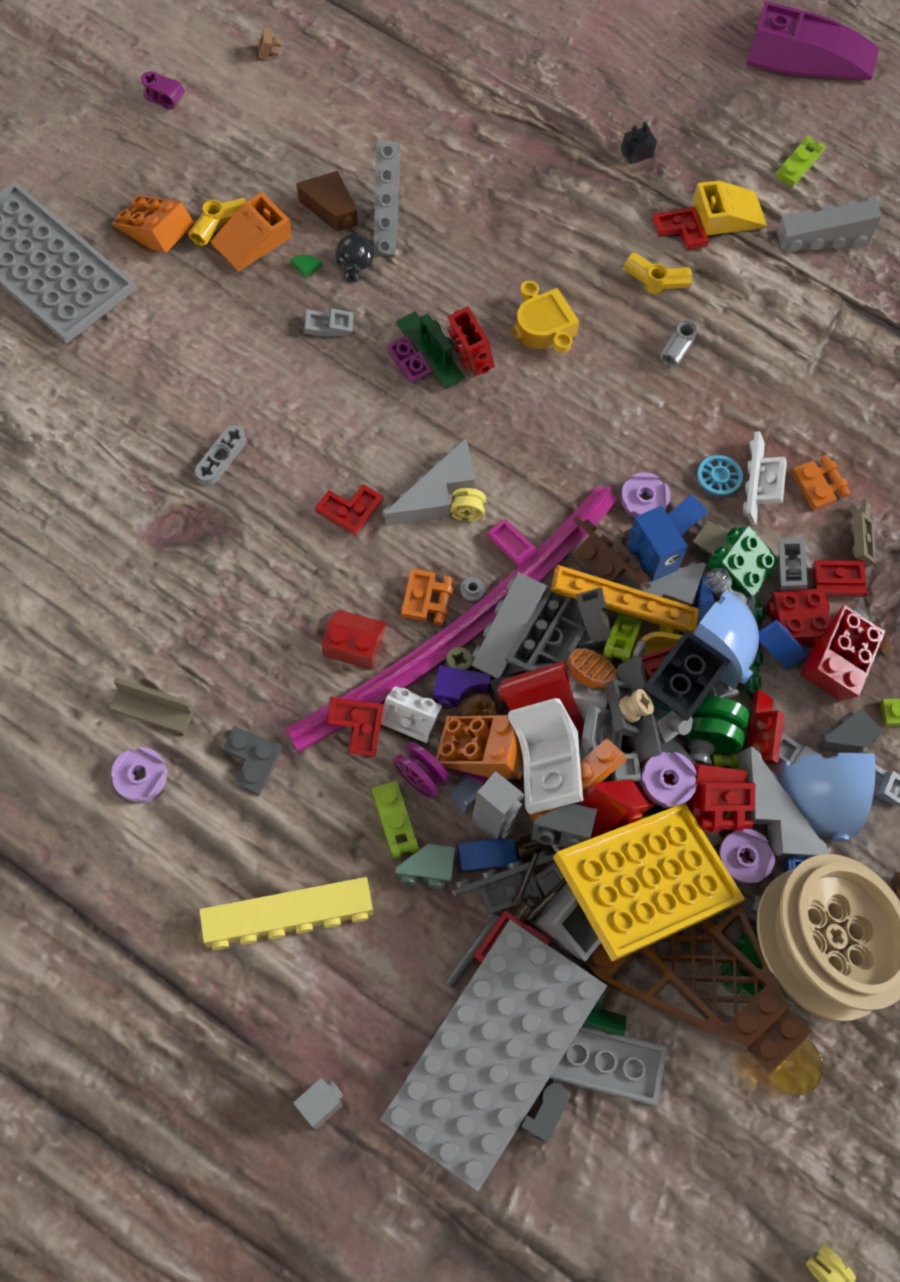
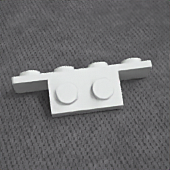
M760 431L755 432L754 440L750 442V452L752 455V461H748L750 479L746 481L745 485L748 498L747 502L743 504L744 516L748 517L751 525H756L759 504L783 503L787 464L785 457L763 458L765 442Z

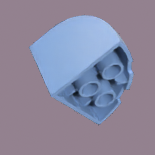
M726 590L721 595L719 602H715L693 634L731 660L719 677V680L735 689L739 682L744 685L753 673L749 668L757 654L759 633L756 620L748 606L736 595Z
M838 753V756L828 759H821V754L799 757V762L790 765L789 761H785L771 769L785 792L793 798L798 810L809 820L810 826L817 836L829 837L835 842H848L864 827L870 812L874 793L875 754Z

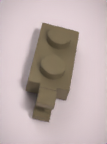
M863 499V505L859 510L856 504H850V511L853 513L851 530L854 535L852 551L857 560L864 561L865 566H871L876 564L874 521L870 518L871 504L866 499Z

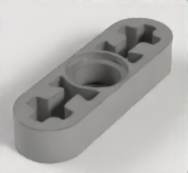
M230 426L226 428L196 466V478L201 485H214L246 444V436L241 427ZM237 435L239 436V440L233 439V441L231 442L230 437L235 438ZM223 451L228 455L223 460H217L214 458L215 454ZM211 470V475L206 474L203 477V472L208 473Z

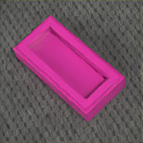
M506 519L486 532L487 537L517 567L537 554L536 547Z

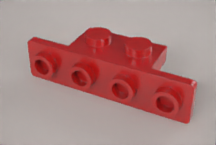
M755 690L746 749L754 747L761 754L765 764H777L784 713L779 710L772 711L773 698L761 690Z

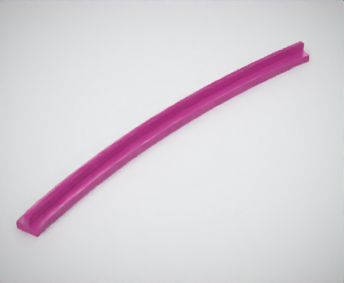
M597 486L576 511L537 550V554L519 566L477 604L413 652L340 698L384 704L393 687L409 688L438 668L439 665L445 663L447 654L451 649L455 647L465 648L484 633L489 622L493 623L497 616L495 613L496 606L501 599L505 600L509 592L506 588L512 576L516 577L518 572L541 583L589 535L573 520L576 516L583 522L588 519L595 526L600 523L617 503V498L610 494L611 488L607 486L603 489ZM329 704L285 728L297 753L346 727L326 723Z

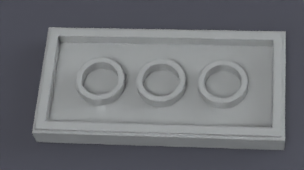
M581 1026L549 1079L656 1107L658 1105L668 1047L627 1036L609 1035L602 1030Z

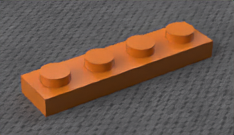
M608 738L580 760L583 794L592 783L602 782L627 760L625 754ZM559 807L529 814L526 808H524V811L534 822L536 818Z

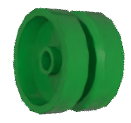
M705 696L691 716L693 719L692 728L688 734L684 735L687 742L693 739L707 741L715 746L714 753L734 754L740 752L745 738L743 730L747 727L749 719L748 709L727 698Z

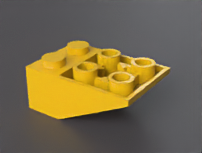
M719 180L697 183L692 203L707 235L767 228L755 191Z

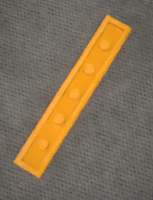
M560 565L555 567L551 592L577 599V594L602 587L607 606L604 608L682 632L688 630L693 634L697 628L700 611L698 608Z

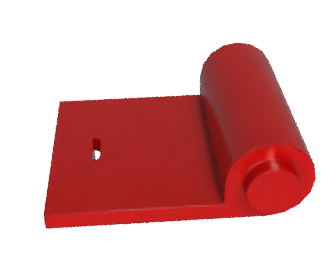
M563 661L501 680V686L497 687L498 694L502 702L506 701L510 711L558 698L561 700L578 731V739L582 738L584 720L571 691L569 674Z

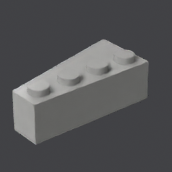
M876 195L867 197V201L857 203L856 200L847 201V205L834 208L833 205L824 206L818 212H813L810 209L782 215L776 230L781 251L794 252L798 250L866 247L882 217Z
M518 572L516 577H511L506 588L509 592L505 600L501 599L496 606L495 613L497 616L493 623L489 622L483 633L485 639L482 645H478L472 654V659L474 660L472 666L495 678H500L507 674L512 664L506 662L505 658L549 589L546 585Z
M495 771L477 792L471 822L492 840H498L501 837L506 839L515 828L514 824L517 818L524 811V794Z

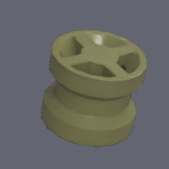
M455 647L448 652L446 658L447 667L471 670L472 655L467 649Z

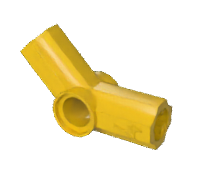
M245 198L223 203L218 200L206 201L203 205V213L188 233L189 238L198 246L207 245L214 233L221 230L225 223L246 202Z
M632 253L623 267V270L643 282L645 290L650 294H660L664 289L690 288L692 284L691 268H666L662 264L650 263L637 253Z

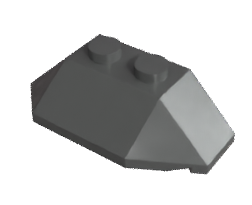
M552 584L505 658L506 662L526 672L563 661L566 665L571 651L575 650L586 631L577 599L551 592Z

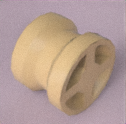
M642 689L634 691L632 696H625L619 701L622 715L631 723L638 721L641 716L652 714L654 711L651 697Z

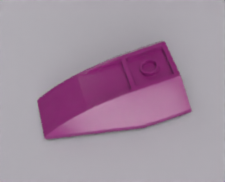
M765 1L746 64L786 75L871 81L879 48L860 33L839 22L807 11Z

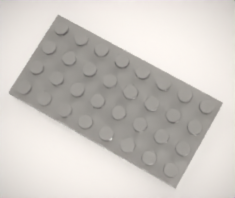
M13 182L0 192V286L66 344L137 290L136 284L19 184Z
M509 920L380 1120L476 1191H479L607 985Z

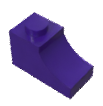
M439 665L433 701L442 705V708L445 709L458 708L461 700L469 695L476 693L487 694L491 675Z

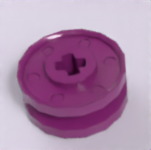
M409 742L404 747L407 757L401 754L396 755L392 759L393 765L415 790L429 799H434L438 795V789L434 783L442 787L446 786L450 782V777L444 767L427 750L414 742Z

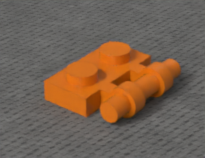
M824 455L819 459L823 465L822 467L818 468L813 460L794 467L790 472L813 512L834 504L837 500L836 493H839L842 499H846L851 495L847 488L849 484L845 478H841L837 471L838 466L835 461H831L828 455ZM829 475L833 484L829 485L824 476Z
M411 568L401 618L426 622L428 613L435 615L433 623L442 626L449 612L447 605L449 597L453 593V587L451 586L453 579L449 576H444L442 583L435 582L436 573ZM432 593L439 595L438 603L430 602Z

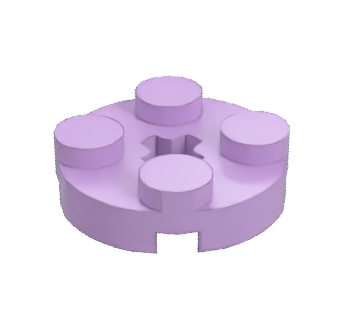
M637 473L633 475L630 480L625 482L621 491V503L625 508V513L629 517H636L661 505L666 510L671 495L668 485L666 483L663 484L658 480L659 477L652 473ZM643 492H646L647 496L652 498L644 500L640 496H642Z
M145 747L123 752L115 760L111 770L113 785L117 792L129 801H140L142 803L149 802L161 792L165 786L168 774L161 756L154 750ZM142 768L145 769L144 774L146 776L138 781L135 780L133 772L135 770L141 771Z
M662 752V754L656 757H651L645 763L642 769L640 784L651 801L668 809L682 805L693 796L697 784L695 785V776L697 774L691 761L684 755L676 752ZM663 773L667 776L670 774L674 776L672 780L675 784L674 786L671 784L667 785L664 782Z
M744 829L742 832H733L720 844L718 856L737 884L756 885L765 879L774 867L775 855L768 845L769 841L757 831ZM750 852L749 857L753 859V862H742L739 853Z

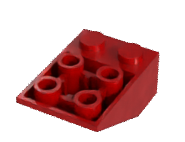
M843 605L809 653L800 675L840 702L858 697L885 631L848 606Z

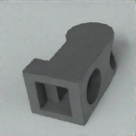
M602 587L577 594L578 607L589 638L595 642L607 640L611 631L609 619L601 609L607 607Z
M551 1084L543 1090L540 1096L541 1104L534 1118L526 1116L519 1127L544 1144L549 1141L568 1102L566 1089L558 1084Z

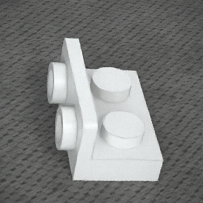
M395 686L385 700L381 724L427 743L442 705L435 703L432 699L423 698L411 693L408 689Z

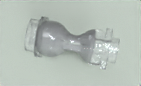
M714 568L707 574L705 585L717 594H723L728 590L740 598L750 609V599L742 592L732 590L731 577L725 568Z

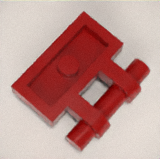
M701 782L700 810L710 811L708 818L699 819L698 824L701 829H708L710 832H720L721 829L742 832L744 829H752L753 820L745 818V811H755L756 783ZM723 811H732V816L730 818H723Z

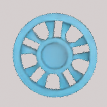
M714 455L706 458L700 464L697 471V482L703 488V491H706V494L710 493L716 495L717 498H724V496L729 497L739 489L743 480V473L740 466L733 459L722 455ZM716 461L717 466L713 467L710 462ZM723 461L727 462L725 467L721 466ZM733 466L736 472L730 473L728 469ZM702 474L707 475L708 478H703ZM728 483L734 485V487L730 488Z

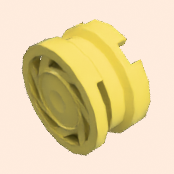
M460 488L453 492L450 513H452L455 519L462 521V518H467L468 522H476L484 517L485 509L483 505L486 503L484 493L472 488Z
M822 1245L817 1250L818 1255L815 1258L811 1257L806 1262L808 1269L819 1282H854L856 1280L852 1270L848 1266L846 1267L842 1263V1259L826 1245Z

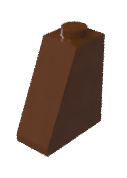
M338 171L296 183L298 201L334 230L341 231L358 225L357 209Z

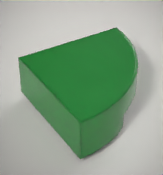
M299 255L290 259L291 265L304 278L322 267V261L314 256Z

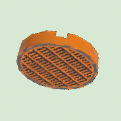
M577 648L571 651L566 661V666L571 668L569 672L572 677L588 688L597 689V687H603L602 690H606L605 683L612 679L616 680L618 676L616 668L607 658L589 649Z

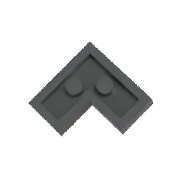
M234 726L222 750L224 753L245 761L234 782L235 786L260 796L283 747Z

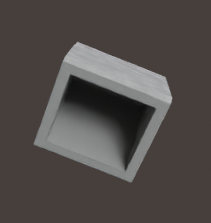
M568 883L562 887L557 896L552 899L531 923L537 931L552 939V945L583 961H586L601 943Z

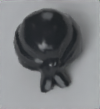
M348 235L340 240L336 247V262L341 268L346 269L343 281L348 282L352 279L354 282H359L361 278L358 272L370 267L373 263L374 250L369 240L361 235Z

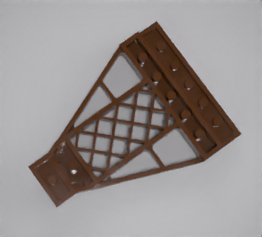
M740 904L733 906L735 911L719 926H713L707 919L696 923L707 936H695L694 924L692 925V936L675 935L674 933L657 941L671 942V954H655L654 942L651 944V950L646 946L612 962L602 943H600L586 961L579 959L583 967L592 976L608 987L727 1041L732 1047L747 1053L769 1076L811 1036V1031L789 1010V1004L775 975L769 970L764 960L760 944ZM739 920L762 969H758L723 936V933L735 921ZM675 942L692 943V955H676ZM695 943H712V956L695 955ZM715 943L728 956H715ZM639 953L663 976L646 994L612 979ZM662 961H671V970ZM675 961L692 962V975L675 974ZM695 962H712L713 975H695ZM716 963H733V976L716 975ZM736 964L740 966L750 977L737 976ZM682 981H692V991ZM695 982H713V995H695ZM716 982L733 983L734 996H717ZM737 983L754 984L755 997L737 996ZM671 984L706 1021L653 997L666 985ZM758 985L762 988V990L759 993ZM703 1002H713V1012ZM716 1002L734 1003V1017L716 1016ZM737 1003H748L737 1013Z

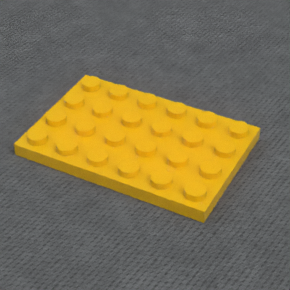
M686 803L558 851L553 856L612 962L736 906L745 900Z

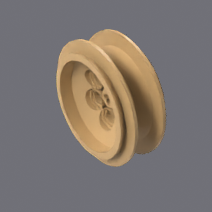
M822 854L801 862L794 869L776 877L767 886L761 897L757 912L758 940L769 970L775 975L780 987L794 1002L818 1017L843 1022L859 1019L872 1011L886 1008L900 1000V901L891 888L875 872L851 858L835 854Z

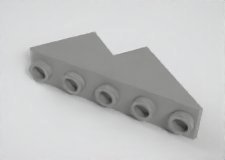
M377 141L374 255L396 256L400 142Z
M463 440L460 444H454L448 455L444 458H439L427 474L423 473L419 476L412 488L405 489L393 505L389 504L383 510L382 516L385 517V526L450 517L449 495H452L455 490L460 488L474 489L475 476L467 440Z
M689 563L653 582L648 577L646 581L651 585L649 589L641 585L636 579L629 581L621 579L615 583L691 606L706 564ZM643 620V622L646 623V624L651 625V623H652V622Z
M754 747L739 752V769L748 771L745 782L756 783L755 811H745V818H751L753 824L767 825L768 845L771 851L774 852L775 858H786L787 856L811 858L816 855L830 854L825 842L814 832L809 820L798 810L793 798L785 792L778 782L777 776L769 770L762 760L761 754Z

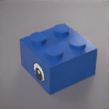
M662 505L636 516L627 540L629 551L636 555L641 570L649 576L652 582L677 571L688 547Z

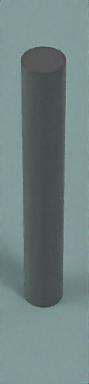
M493 913L445 980L449 987L454 989L474 961L475 953L500 918L497 914Z

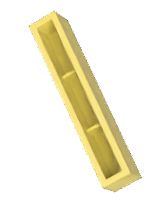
M367 877L199 909L203 941L207 948L212 947V950L226 949L229 947V943L239 941L241 945L257 942V938L268 936V939H278L284 937L285 932L295 930L297 934L313 931V927L324 925V928H334L340 926L341 921L351 919L352 923L364 922L369 919L368 916L373 915Z

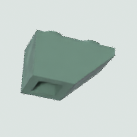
M427 844L396 867V879H400V882L406 885H417V882L428 883V887L435 889H444V886H450L455 847Z

